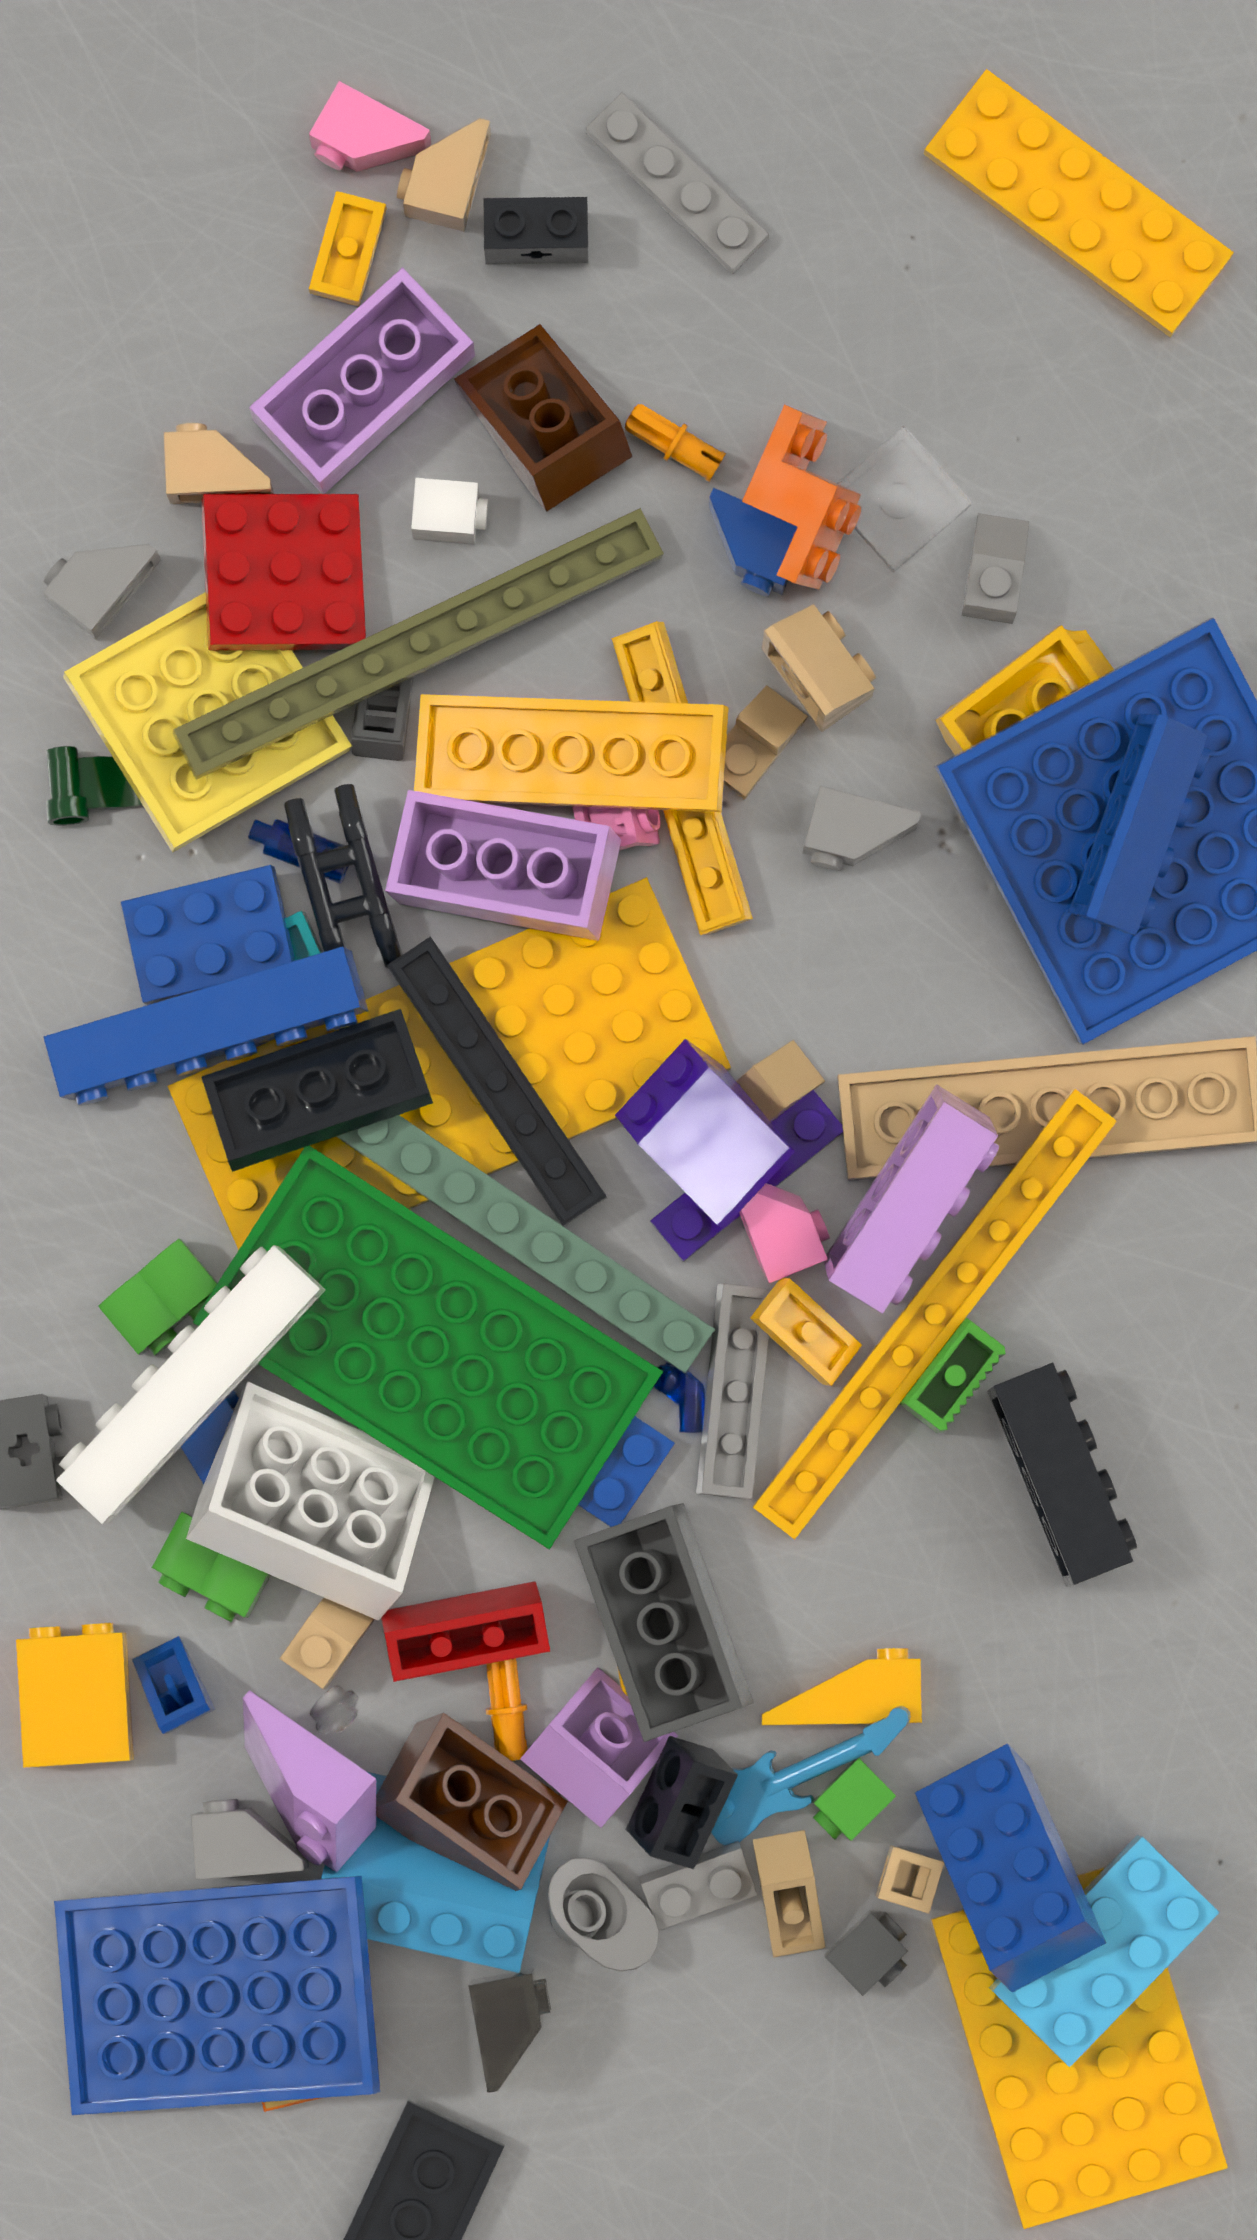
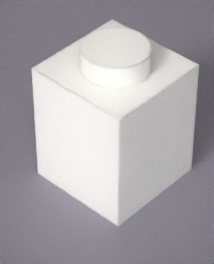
M416 478L411 525L413 539L475 544L476 529L486 530L488 499L479 498L478 483Z

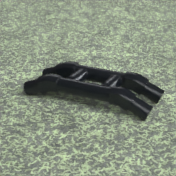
M344 784L334 789L339 816L348 845L319 853L317 852L318 849L304 799L295 798L288 800L284 803L289 831L324 952L339 947L346 948L338 923L368 915L384 966L388 968V964L403 954L386 903L354 785ZM354 865L362 895L332 903L324 873Z

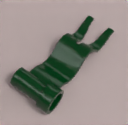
M60 746L46 750L51 798L46 801L48 824L66 826L87 822L89 820L88 809L143 806L113 757L94 756L78 758V750L73 746Z

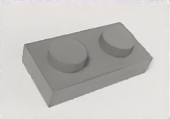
M739 1841L701 1854L694 1869L673 1864L639 1876L658 1931L757 1896Z

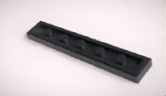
M431 936L388 964V969L561 1225L565 1227L607 1198L606 1194Z

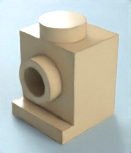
M890 1845L875 1896L879 1899L929 1914L944 1862Z

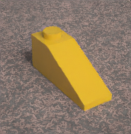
M908 1648L877 1649V1659H865L762 1713L761 1725L872 1724L889 1716L890 1711L896 1706H904L910 1711L911 1718L909 1723H922L921 1659H909Z

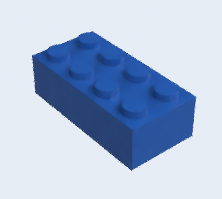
M1008 1743L915 1792L989 1970L1011 1992L1106 1944V1940L1031 1769Z

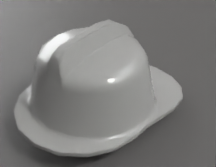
M587 1857L576 1858L557 1868L550 1879L547 1894L551 1925L556 1934L567 1944L580 1948L588 1957L604 1968L627 1971L637 1969L647 1963L657 1948L659 1934L655 1918L647 1906L602 1862Z

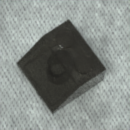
M534 1968L522 1970L520 1973L511 1972L473 1979L468 1985L487 2093L500 2089L542 2028V2015L551 2013L546 1978L536 1980Z

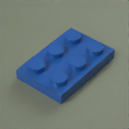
M272 865L121 901L141 998L144 1004L160 1002L293 962L295 959L289 929H287L285 922L286 915L276 870Z

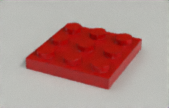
M203 494L201 504L208 650H342L366 638L359 494Z

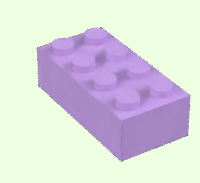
M402 267L249 407L252 419L322 494H325L475 357L474 342Z
M408 790L385 891L402 905L599 941L621 839L607 825Z
M936 1084L826 1254L828 1260L824 1261V1265L830 1282L882 1314L890 1302L894 1305H898L912 1284L913 1278L908 1276L918 1258L926 1261L931 1256L941 1239L942 1234L937 1232V1229L947 1214L953 1217L958 1214L970 1194V1189L965 1187L976 1169L984 1172L998 1152L999 1145L994 1143L998 1134L990 1117Z

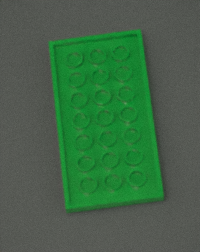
M311 1146L304 1147L192 1323L199 1326L208 1317L209 1313L204 1310V1307L222 1287L227 1286L232 1291L246 1276L240 1268L257 1249L263 1247L268 1252L273 1245L281 1247L326 1290L261 1359L258 1365L550 1550L663 1371Z

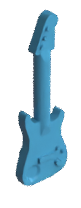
M896 1706L890 1711L889 1716L866 1726L863 1729V1733L777 1772L772 1767V1761L776 1757L777 1752L772 1750L765 1753L753 1765L745 1768H732L738 1776L711 1832L712 1835L724 1846L737 1841L741 1842L765 1818L772 1814L807 1807L814 1801V1797L812 1795H795L791 1788L868 1753L873 1752L875 1756H879L909 1723L911 1718L910 1711L904 1706Z

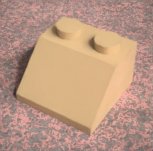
M813 604L765 629L762 650L820 731L824 732L873 697L875 688L871 682L876 679V676L869 664L859 653L852 657L840 640L846 637L834 616L829 611L821 615Z

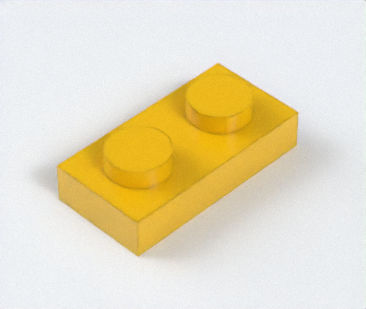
M336 191L310 282V294L360 306L385 218L386 204Z
M790 1278L779 1279L750 1317L754 1323L822 1385L832 1386L862 1346L858 1340Z

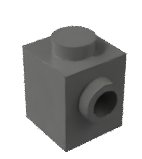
M868 1911L824 1954V1957L864 1996L877 1982L886 1987L905 1969L907 1964L901 1958L908 1950L900 1941L907 1934L886 1912L877 1919Z

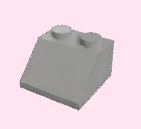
M238 1799L204 1802L203 1812L191 1815L196 1880L304 1871L309 1867V1861L302 1856L297 1847L252 1808L239 1809Z

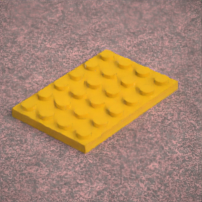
M1105 1867L1077 1875L1083 1890ZM964 1909L931 1918L1023 2229L1228 2168L1168 1967L1069 2067L989 1988L996 1981L997 1977L989 1970Z

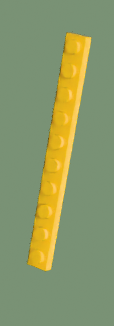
M1072 1090L752 1506L755 1510L794 1540L1115 1125L1117 1121L1078 1090Z

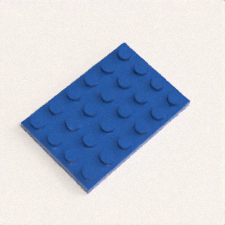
M362 1875L54 1901L72 2115L370 2095L380 2092Z

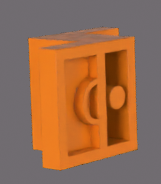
M784 404L742 502L797 526L777 576L798 585L820 590L823 581L828 583L838 568L840 554L836 553L843 535L851 534L859 520L861 506L857 505L861 494L806 470L809 462H816L825 447L827 434L823 430L827 422Z

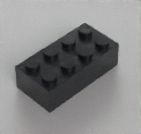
M1052 1362L990 1388L987 1392L1065 1586L1076 1585L1133 1562L1130 1551L1137 1548L1136 1540L1126 1518L1118 1521L1116 1519L1110 1501L1117 1499V1494L1107 1470L1103 1469L1097 1472L1090 1454L1091 1451L1097 1449V1445L1086 1419L1079 1422L1076 1420L1070 1403L1077 1399V1395L1067 1371L1063 1370L1057 1373Z

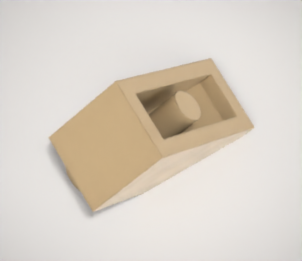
M479 118L416 154L412 170L403 169L398 185L397 198L404 200L405 217L465 232L491 136L489 120Z
M185 423L177 425L176 432H164L166 494L170 504L201 503L203 494H273L270 478L217 430H207V425L202 423Z
M323 1598L279 1659L320 1688L327 1689L375 1619Z
M805 1830L752 1839L773 1958L825 1948L815 1877Z

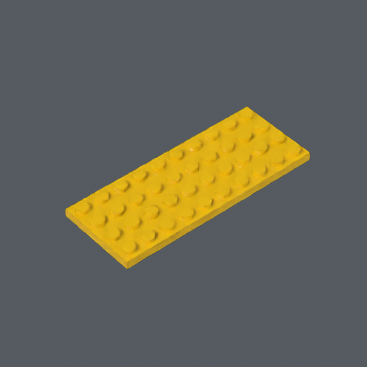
M647 877L609 893L599 941L529 928L449 963L568 1140L616 1120V1113L684 1039H687L718 1061L727 1071L731 1070L726 1054ZM400 985L366 999L369 1011L356 1015L358 1023L401 1009L433 1101L432 1104L400 1114V1116L487 1175L518 1163L519 1161ZM325 1024L306 1030L308 1038L285 1046H277L274 1039L256 1047L258 1053L234 1061L225 1060L167 1086L238 1250L304 1148L232 1172L201 1077L334 1032L327 1031ZM337 1137L309 1145L408 1209L429 1202L424 1196Z

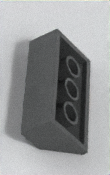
M684 1503L668 1506L574 1540L644 1742L754 1703Z

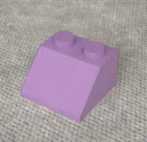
M597 1667L520 1760L602 1828L658 1761L668 1737L673 1736L677 1738L678 1735L672 1732L644 1742L628 1696L623 1693L620 1685Z

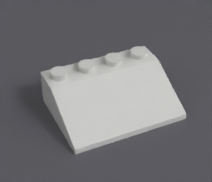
M247 1382L243 1387L199 1495L186 1539L379 1621L403 1593L434 1476L364 1431Z

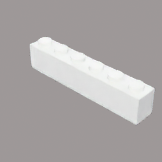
M273 1245L268 1252L263 1247L257 1249L240 1268L246 1276L232 1291L227 1286L222 1287L204 1307V1310L209 1313L208 1317L196 1329L191 1325L186 1326L169 1344L168 1349L173 1352L170 1358L160 1368L151 1364L132 1384L131 1387L137 1393L123 1408L118 1403H115L98 1420L95 1426L101 1432L87 1447L82 1442H79L59 1463L65 1471L56 1481L101 1524L110 1523L325 1292L326 1289L281 1247Z

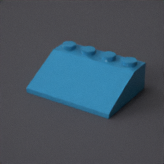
M368 1772L376 1778L377 1795L387 1776ZM376 1816V1828L336 1873L324 1865L321 1879L362 1875L367 1939L520 1973L550 1836L522 1889L515 1891L409 1840Z

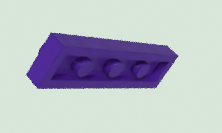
M814 1090L771 1122L795 1153L770 1178L767 1184L777 1187L843 1134L842 1124ZM686 1193L682 1194L650 1220V1223L682 1262L686 1261L724 1230ZM738 1213L726 1227L738 1219L740 1214Z

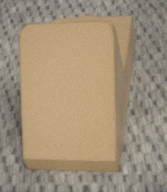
M766 685L737 716L734 727L727 735L724 784L743 799H746L807 720L808 716Z

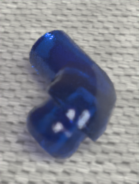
M670 1363L657 1366L663 1372L655 1383L654 1388L679 1406V1433H702L705 1411V1388L703 1383L688 1370L684 1374Z

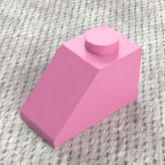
M340 81L309 133L311 147L316 150L314 155L317 159L336 170H341L343 166H346L356 172L415 156L431 145L429 129Z
M766 1183L739 1212L758 1263L769 1283L828 1260L821 1243L830 1239L823 1218L818 1209L809 1212L800 1196Z

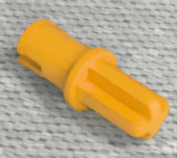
M643 404L635 406L626 420L624 427L626 431L664 453L663 459L665 461L672 458L704 477L708 482H710L726 455L724 451H719L686 431L688 425L685 423L682 427H679Z
M515 1658L486 1664L491 1707L486 1708V1715H491L494 1747L511 1761L520 1760L527 1751L523 1711L527 1710V1704H521L517 1661Z

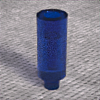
M255 819L248 839L263 844V854L300 868L293 847L289 824L276 819L271 826ZM313 833L318 853L344 846ZM349 866L326 872L324 876L328 880L341 884Z

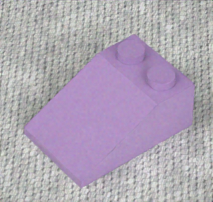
M249 1690L243 1697L245 1749L298 1851L315 1865L323 1863L337 1873L376 1828V1778Z

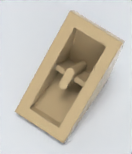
M792 1040L755 1064L736 1082L767 1119L773 1122L805 1095L822 1085L825 1080L795 1041Z

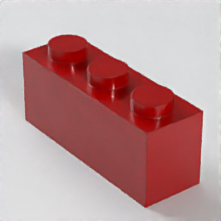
M536 1581L388 1609L381 1617L393 1682L551 1652L542 1601Z

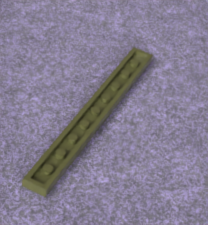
M641 508L179 726L173 729V735L197 780L661 559L664 553Z

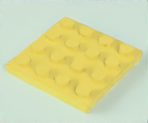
M206 592L64 671V680L172 853L349 752L352 747L332 715L206 776L195 779L173 735V729L303 668L292 650H208Z

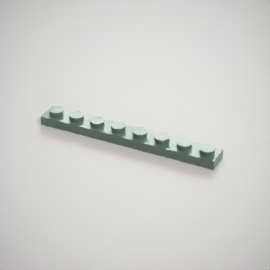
M400 1115L336 1136L345 1144L684 1374L715 1331L714 1328Z

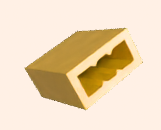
M113 1623L81 1625L82 1635L62 1637L60 1626L29 1628V1639L16 1640L23 1768L134 1760L127 1633H114Z

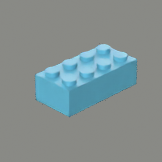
M1136 1835L1084 1889L1106 1944L1014 1992H1011L998 1978L989 1987L1069 2067L1220 1913L1143 1836Z

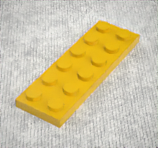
M988 69L984 71L924 149L926 157L1170 338L1234 254L1232 250Z
M421 694L414 791L479 803L722 812L729 707L719 704Z

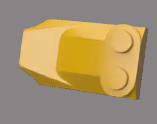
M1060 625L962 700L951 705L935 721L945 742L952 752L957 755L1113 671L1114 668L1086 630H1066Z

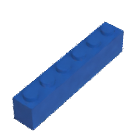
M339 947L43 1036L59 1096L68 1100L76 1099L78 1106H83L107 1099L108 1089L126 1084L128 1091L155 1085L158 1083L156 1075L176 1069L177 1076L189 1075L208 1068L206 1060L224 1054L227 1061L252 1056L258 1053L256 1045L274 1039L277 1046H285L308 1038L306 1030L324 1024L327 1031H335L358 1023L356 1015L368 1012L369 1010L353 953L345 947Z

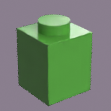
M857 1758L814 1799L813 1803L820 1811L813 1818L834 1840L843 1833L852 1841L896 1795L860 1758Z

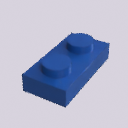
M634 1416L578 1506L609 1527L621 1524L675 1443Z

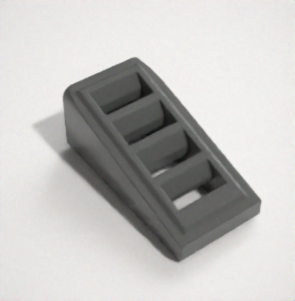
M413 677L386 689L399 691V697L376 694L356 704L351 734L353 755L396 761L403 760ZM368 710L396 713V718L367 714Z

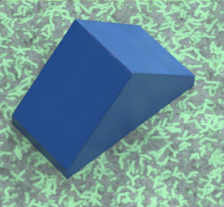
M179 1636L132 1659L162 1734L170 1733L216 1710Z

